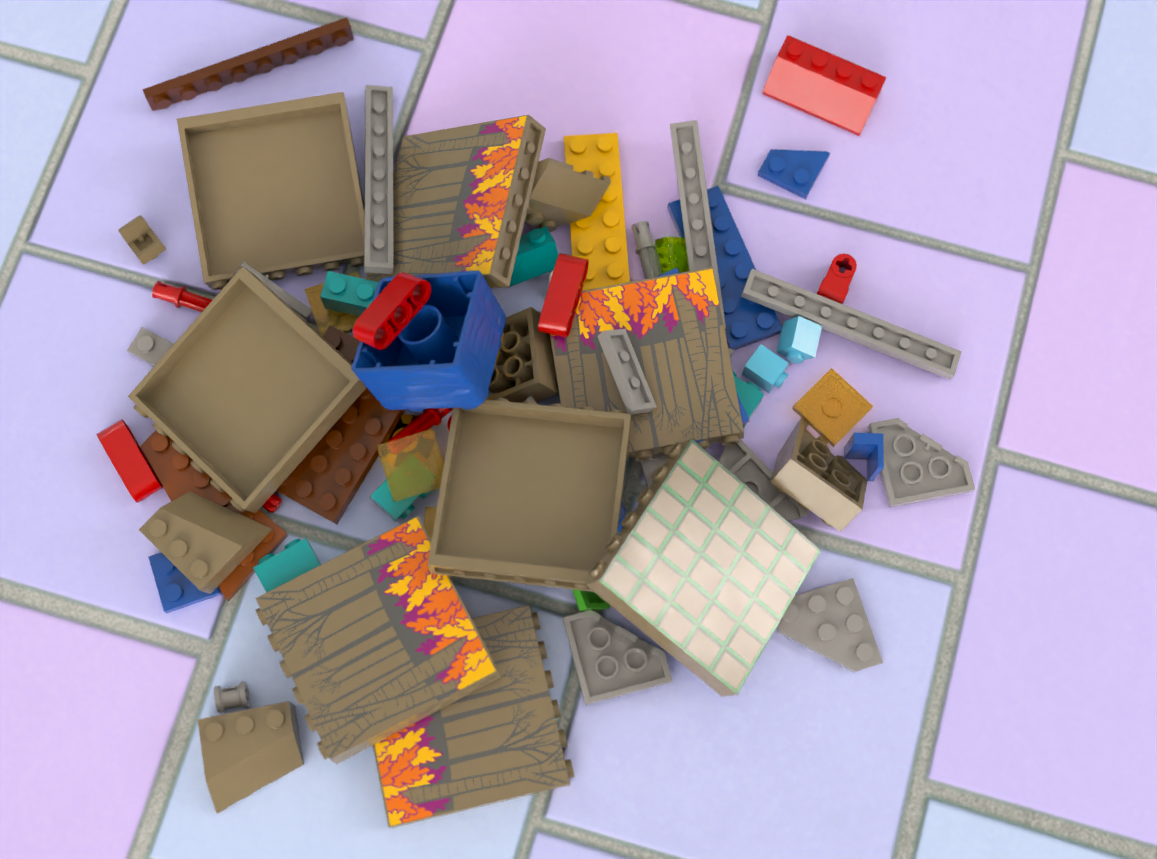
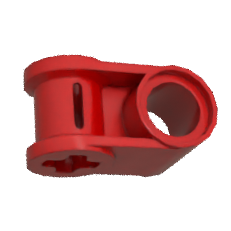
M845 253L835 256L826 277L823 278L817 294L843 304L856 271V260L851 255ZM840 267L845 268L844 273L839 272Z

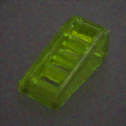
M667 236L655 240L662 274L675 268L678 269L679 273L689 271L685 238Z

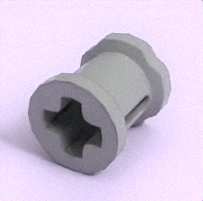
M245 681L240 682L237 686L226 688L214 687V700L217 712L223 713L225 709L239 706L244 708L250 707L249 691Z

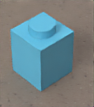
M801 316L784 321L776 353L786 356V359L792 363H802L805 360L814 358L822 326Z
M760 344L745 364L742 375L770 393L774 386L780 388L787 379L788 374L785 371L789 363Z

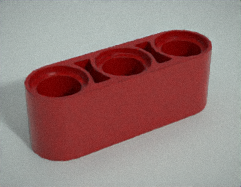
M563 253L558 255L540 314L538 331L564 338L569 336L588 272V259Z
M405 272L397 274L356 320L353 327L354 337L358 341L376 349L382 350L387 348L430 298V283Z
M123 419L97 433L100 443L136 503L163 489L156 473Z

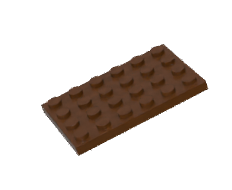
M330 325L323 337L353 364L360 341ZM366 388L276 491L338 525L406 410H388L384 408Z

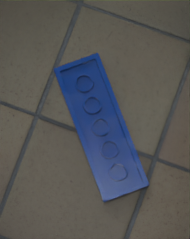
M718 185L707 189L725 317L726 339L728 348L735 351L781 334L782 326L775 310L741 297L751 269L756 270ZM680 199L668 203L667 209L686 250Z

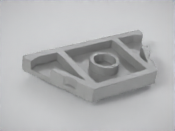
M739 439L737 444L725 446L719 462L789 522L808 515L809 511L803 509L795 499L788 494L779 492L770 482L772 472L741 439Z

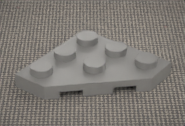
M899 418L873 422L868 425L869 433H883L884 468L880 472L889 508L970 493L975 490L969 464L966 460L952 455L944 450L939 443L924 434L920 435L907 426V423Z
M853 578L794 596L776 627L778 634L804 645L805 648L842 665L843 668L853 673L883 663Z
M593 610L563 617L585 705L672 683L673 680L664 651L639 639L638 636L608 621Z

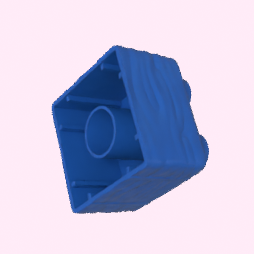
M480 271L413 275L430 283V298L387 348L380 350L360 342L352 364V371L380 404L388 410L418 412L429 408H463L467 410L477 408L484 403L489 394V385L501 347L506 315ZM386 277L379 281L372 302L394 277Z

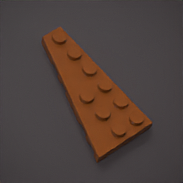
M155 430L140 447L171 501L191 491L273 529L219 585L226 600L230 601L255 573L253 567L259 564L258 561L262 557L273 553L289 535L260 510L253 513L247 510L241 512L230 503L231 496L226 492L218 491L210 483L212 478L206 472L202 474L191 465L193 460L187 454L179 453L171 445L173 440L168 435L165 437Z

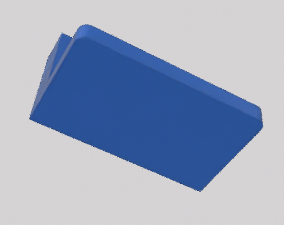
M853 433L844 447L845 459L867 460V481H874L884 468L883 433Z

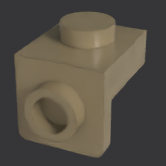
M141 215L118 230L143 265L155 259L166 250L165 246Z

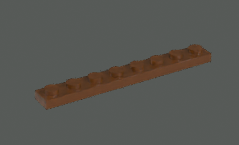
M346 17L142 90L152 111L166 109L177 102L192 100L197 95L208 91H217L225 85L245 81L248 77L259 73H268L273 68L285 64H293L301 58L318 55L332 47L344 46L349 41L354 40L351 25Z

